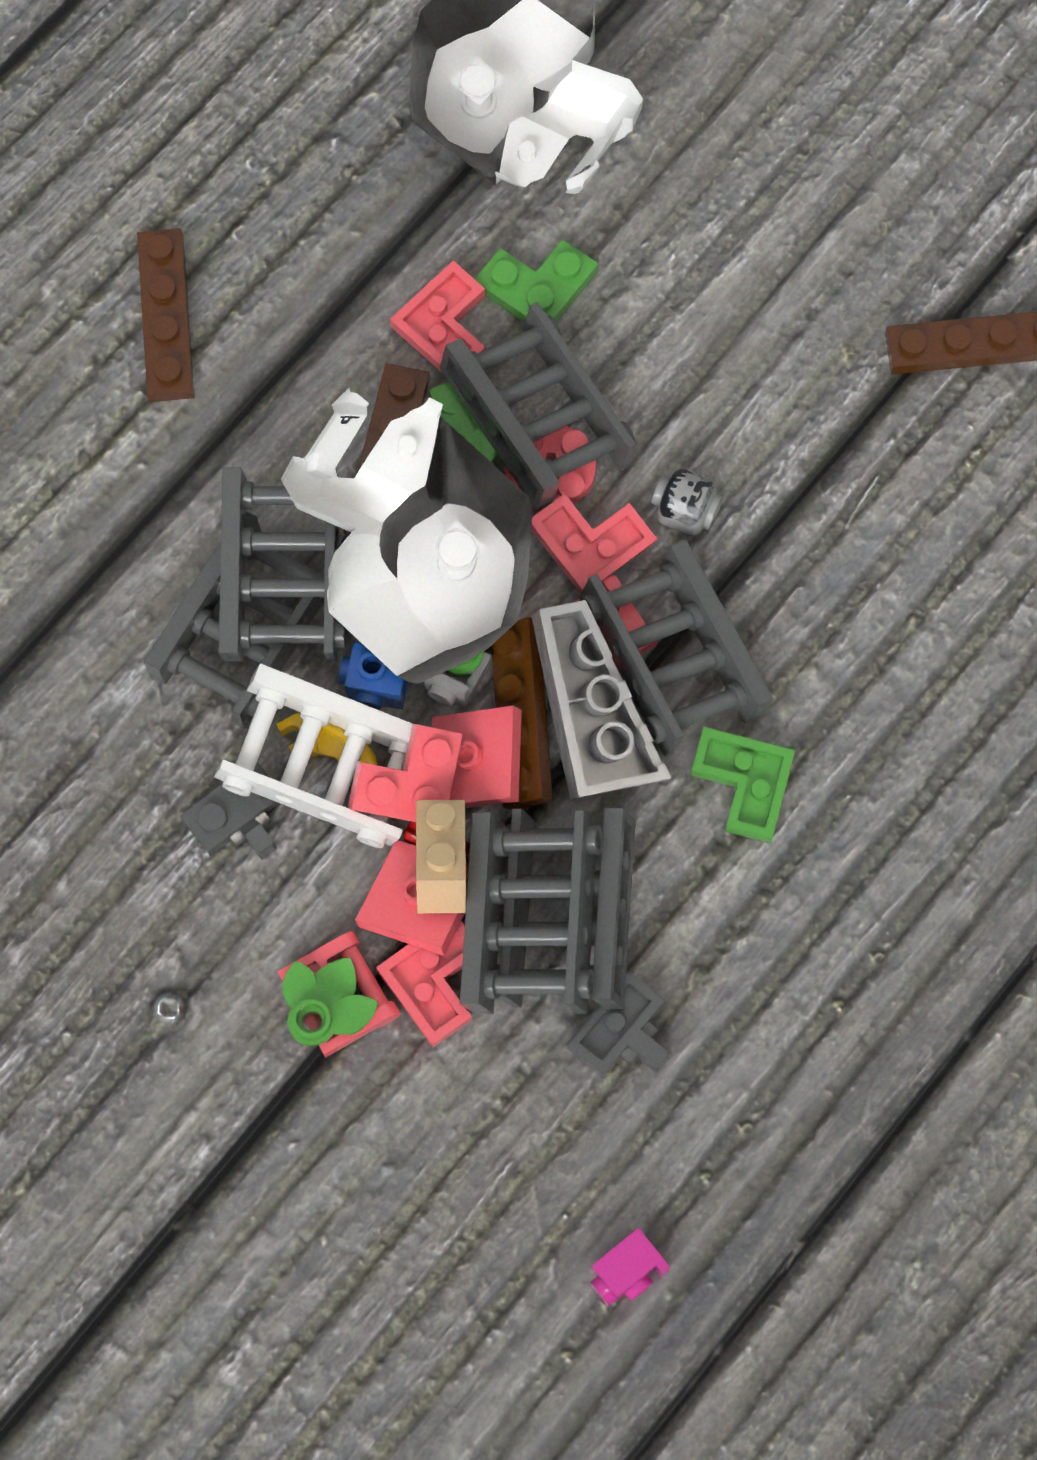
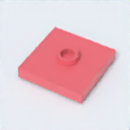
M506 706L432 717V728L463 734L449 800H465V808L519 802L521 709L515 706Z
M397 840L393 844L355 921L359 928L444 956L465 913L417 914L416 846ZM466 862V902L469 862Z

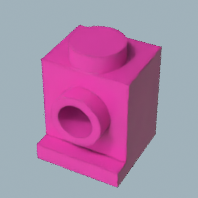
M637 1228L591 1266V1271L596 1278L590 1284L607 1306L617 1302L624 1295L630 1301H633L654 1283L649 1277L652 1272L655 1271L662 1278L669 1272L670 1266L643 1232Z

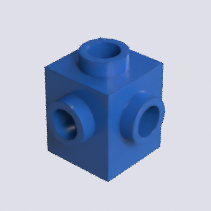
M353 642L351 657L343 656L339 670V684L345 685L347 698L377 710H381L382 706L403 710L408 681L396 676L362 643Z

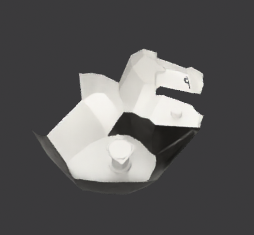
M431 0L420 11L411 58L409 101L412 120L419 128L495 185L503 180L515 186L526 187L531 182L544 178L567 141L574 135L591 138L594 144L566 180L567 191L565 193H579L597 173L600 166L598 160L609 146L624 138L633 130L642 109L643 98L630 79L587 65L594 53L595 6L593 10V30L590 38L538 0Z
M349 387L332 404L334 414L308 454L303 458L293 456L281 480L298 510L351 532L335 551L328 569L329 587L327 599L329 613L396 676L411 683H421L469 661L488 649L518 621L529 570L532 524L530 500L526 493L441 417L443 404L431 398H428L427 402L421 407L390 422L354 479L339 478L335 468L365 420L369 404L357 393L350 392ZM444 505L447 506L452 522L448 529L444 527L434 514L441 510Z

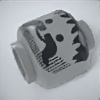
M678 469L671 475L669 480L660 478L651 503L659 506L657 518L660 524L689 536H696L703 529L711 530L721 507L723 496L717 494V485L713 480L685 469Z

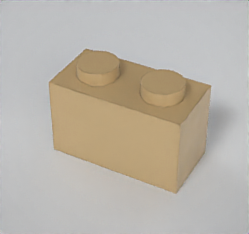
M416 800L417 914L466 913L465 800Z

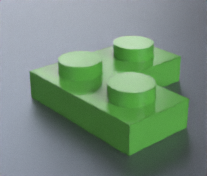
M562 239L536 272L500 248L477 275L475 280L485 288L487 298L524 323L530 305L537 302L547 316H552L558 322L597 274L598 263Z
M703 726L691 776L736 787L725 832L772 843L795 750Z

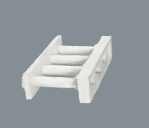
M260 663L253 673L247 689L248 692L257 695L255 699L259 704L237 762L233 764L223 760L218 766L214 778L224 781L223 788L232 793L249 796L252 792L358 833L356 839L366 845L375 848H383L384 844L392 846L400 839L403 830L387 824L389 817L371 813L370 816H366L343 807L355 774L357 761L361 758L365 744H371V741H375L388 746L391 758L387 767L403 770L412 723ZM284 705L301 712L300 717L303 719V723L282 779L279 782L254 772L276 710L282 709ZM329 723L344 729V735L348 738L327 795L323 799L298 788L321 727H326Z

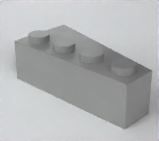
M586 600L542 608L536 611L531 617L570 801L671 779L665 763H662L652 743L654 740L646 724H643L635 708L625 680H622L611 658L612 654Z

